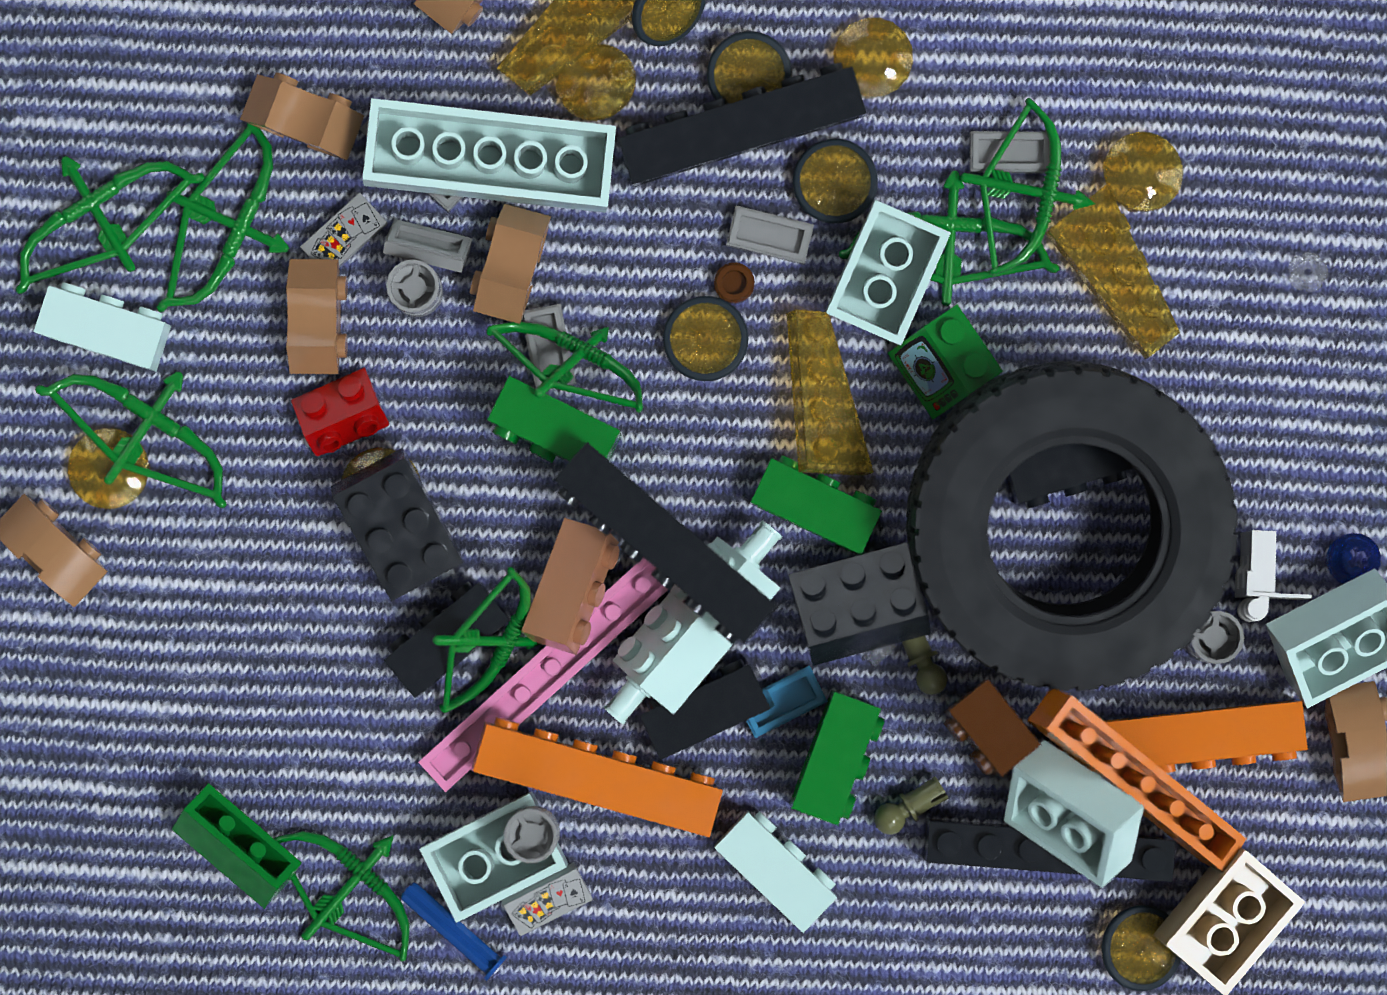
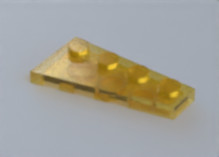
M553 0L499 64L497 69L512 83L531 96L632 20V9L635 0ZM646 0L642 11L657 0Z
M1109 182L1089 198L1096 204L1073 210L1045 234L1142 356L1147 359L1177 336L1180 331L1159 286L1155 285L1147 269L1148 263L1142 250L1139 251L1129 231L1131 227L1125 214H1121L1114 199L1115 193Z
M797 309L786 313L798 471L804 473L860 476L874 473L829 314L820 311Z

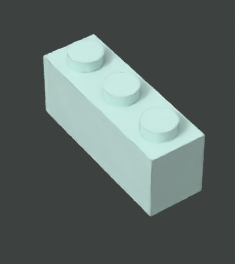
M62 282L60 289L48 286L34 329L35 333L157 372L171 325L161 321L162 313L144 307H139L138 313L122 309L124 301L102 294L99 301L84 297L86 289Z
M747 810L715 843L714 848L804 933L837 898L836 894L831 890L836 884L819 867L812 872L801 861L806 855L790 839L785 844L780 842L772 834L777 827L763 813L759 811L753 816Z

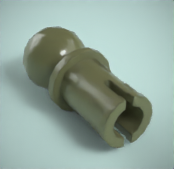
M925 636L903 641V647L910 660L907 663L908 667L913 665L918 667L915 678L918 688L921 692L928 695L939 694L946 687L948 677L944 668L933 663L931 657L938 654L937 651H932Z
M934 776L915 790L905 795L900 793L899 796L903 802L898 805L895 803L881 805L874 815L875 826L883 834L893 835L899 833L905 825L906 818L912 816L914 821L917 822L919 820L918 816L949 798L936 776Z

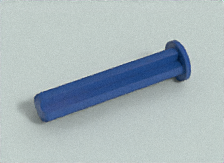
M413 882L402 893L401 899L486 974L484 977L485 981L507 959V955L504 954L501 958L460 921L456 923L452 914L417 883Z

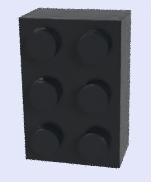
M403 448L331 486L332 497L390 601L401 597L463 563L460 550Z
M907 543L788 574L793 599L813 666L931 634L928 610Z

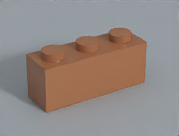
M564 518L522 628V632L533 642L577 655L580 645H584L587 642L591 631V623L589 621L594 607H599L604 598L605 585L603 583L609 569L615 567L619 557V542L611 533L606 536L597 527Z

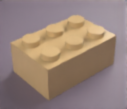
M1240 848L1224 872L1211 866L1155 931L1153 936L1223 995H1228L1304 905L1305 901L1250 853Z

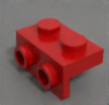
M365 368L291 399L303 435L315 456L335 452L348 443L362 437L371 436L378 430L389 426L388 418L380 405L370 376Z

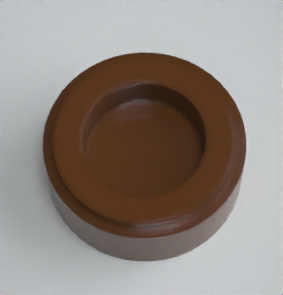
M728 263L722 266L716 273L714 279L715 291L720 299L730 304H739L746 301L754 290V276L751 270L741 263Z

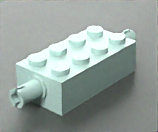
M762 520L760 522V525L740 548L736 546L733 549L718 536L712 543L707 544L770 600L779 591L780 587L759 570L761 566L758 564L777 541L782 538L765 521ZM676 585L673 586L671 592L660 605L653 607L647 613L644 624L633 636L627 638L620 645L618 654L612 660L627 674L625 676L627 682L603 708L623 725L646 696L648 698L652 696L674 714L732 646L730 642L714 629L719 624L715 618L708 612L701 618L683 603V600L688 595Z

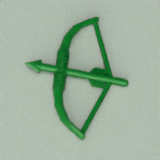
M1031 98L1025 100L1026 106L983 175L965 172L960 175L962 182L979 185L981 189L992 267L989 273L992 276L1024 263L1041 245L1049 223H1051L1050 218H1052L1051 213H1053L1052 208H1054L1053 203L1055 201L1073 204L1074 210L1096 204L1079 190L1075 194L1057 191L1056 187L1059 186L1057 182L1060 181L1059 177L1062 171L1061 142L1055 124ZM1031 109L1044 123L1049 139V163L1046 166L1047 171L1044 173L1046 174L1043 178L1045 181L1042 183L1044 186L1041 188L1015 183L1009 172L994 170ZM1011 192L1039 197V207H1037L1038 212H1036L1037 217H1035L1036 226L1028 244L1015 259L998 266L988 196L1005 199Z
M514 322L502 323L487 328L486 333L488 336H494L542 381L534 391V395L537 398L544 396L551 388L635 408L637 413L643 410L642 391L637 378L627 367L612 358V355L595 347L600 342L605 343L607 341L609 327L590 332L591 337L586 342L569 333L567 334L565 331L562 332L542 324L521 322L520 324ZM518 332L537 335L554 341L557 346H561V348L573 354L563 364H549L541 372L502 334ZM582 359L588 360V362L594 365L597 364L598 367L604 370L608 369L625 381L634 393L635 401L567 385L574 377L570 370Z
M512 567L507 568L508 573L453 635H436L433 637L432 641L435 645L449 646L443 703L439 705V709L443 713H447L473 700L486 689L501 668L505 667L514 647H526L528 650L541 645L540 643L533 642L528 637L520 636L530 609L531 594L529 585ZM513 578L519 585L520 600L516 613L511 616L502 636H480L478 629H468ZM476 646H496L490 658V665L480 679L465 692L450 699L455 653H468Z
M301 831L274 838L279 844L294 840L317 844L334 854L336 860H340V863L344 864L345 868L348 867V870L352 871L353 874L334 896L324 894L314 906L296 874H294L291 881L313 919L301 934L303 940H309L320 927L397 956L402 962L406 961L410 923L403 903L387 885L388 883L383 882L384 879H380V876L375 875L376 872H372L371 869L382 856H389L394 835L373 843L375 849L364 862H361L359 857L356 858V855H353L351 850L348 851L347 847L345 848L325 835ZM360 881H364V884H367L369 889L372 888V891H375L377 896H382L394 911L402 932L400 950L334 925L344 913L343 900Z

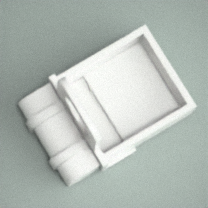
M1251 530L1241 533L1240 566L1235 574V598H1246L1239 603L1237 608L1239 617L1246 622L1260 621L1265 618L1268 613L1269 599H1312V595L1275 593L1276 531Z

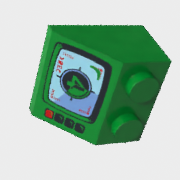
M958 304L907 338L901 346L898 345L887 353L932 420L1003 372Z

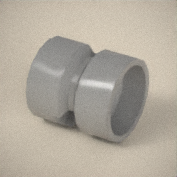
M416 259L405 260L397 264L389 273L386 282L387 294L391 302L405 315L424 317L434 312L441 304L443 284L434 269L427 263Z
M1210 611L1212 616L1201 631L1197 629L1193 634L1195 638L1185 648L1189 655L1197 661L1212 664L1227 663L1235 658L1242 649L1244 642L1243 628L1238 619L1230 613Z
M528 806L518 810L509 819L504 830V842L508 852L515 859L524 863H537L545 860L554 851L560 839V826L556 817L549 810L540 806Z

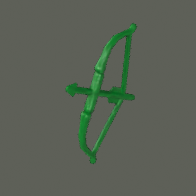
M247 123V127L191 195L186 197L180 194L173 201L184 208L166 298L158 303L157 311L164 312L169 306L198 304L215 292L223 278L234 267V257L245 236L269 246V253H285L289 250V246L280 234L272 237L250 227L259 209V203L264 202L266 199L268 184L273 171L272 145L260 128ZM252 133L262 147L263 165L249 198H246L235 220L217 212L215 202L201 196V193ZM168 191V192L166 193V197H167L172 191ZM189 218L201 224H206L213 220L230 228L231 231L222 248V255L206 285L193 295L174 297Z
M64 156L61 159L62 175L64 177L69 175L82 198L69 205L62 212L55 211L42 226L30 235L20 253L21 282L16 287V292L23 294L31 283L118 256L128 272H133L135 264L129 256L127 249L191 183L202 182L204 175L202 173L192 174L169 161L145 162L132 169L114 174L113 180L90 192L78 172L81 165L73 159ZM168 171L181 177L183 180L128 238L119 224H110L99 207L100 204L117 195L122 188L151 172ZM91 211L101 227L98 239L106 252L29 275V257L36 245L61 226L74 222Z
M952 171L943 185L944 188L949 189L947 215L923 214L921 216L919 211L907 212V214L951 232L945 245V253L940 256L935 274L933 273L930 281L942 284L941 302L943 306L951 304L952 287L955 284L1041 268L1046 269L1050 273H1057L1059 271V265L1050 261L1041 242V245L1036 250L1039 261L1020 264L994 276L990 275V270L961 275L962 259L954 254L956 232H986L985 217L982 219L978 217L957 216L959 189H964V184L960 180L958 171ZM991 216L993 232L1018 235L1029 242L1033 232L1021 224L1003 221ZM859 232L848 249L839 251L841 259H848Z
M176 372L163 379L166 386L153 406L129 394L128 388L93 375L72 374L48 387L43 385L36 386L35 391L40 396H50L113 462V465L104 477V482L107 485L112 484L122 469L210 497L217 507H226V500L222 498L223 467L213 449L204 443L190 427H181L179 423L161 413V410L174 391L180 392L182 390L183 374L181 372ZM73 384L92 386L122 403L123 407L142 418L143 421L132 437H122L112 451L57 392ZM151 425L173 438L176 437L205 457L213 471V490L135 465L143 453L140 442Z

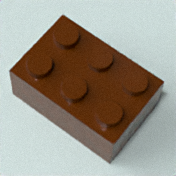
M988 679L981 681L944 711L945 715L949 718L943 723L957 742L966 740L974 750L969 754V757L983 774L989 775L993 773L995 776L1002 777L1041 746Z

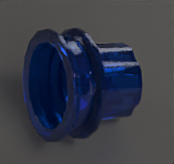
M1349 533L1338 537L1330 544L1326 553V566L1330 575L1336 581L1345 584L1374 568L1378 571L1381 566V554L1377 544L1370 537L1359 533ZM1352 549L1355 552H1365L1366 557L1362 560L1364 566L1362 569L1359 566L1351 567L1348 561L1353 557L1350 552Z

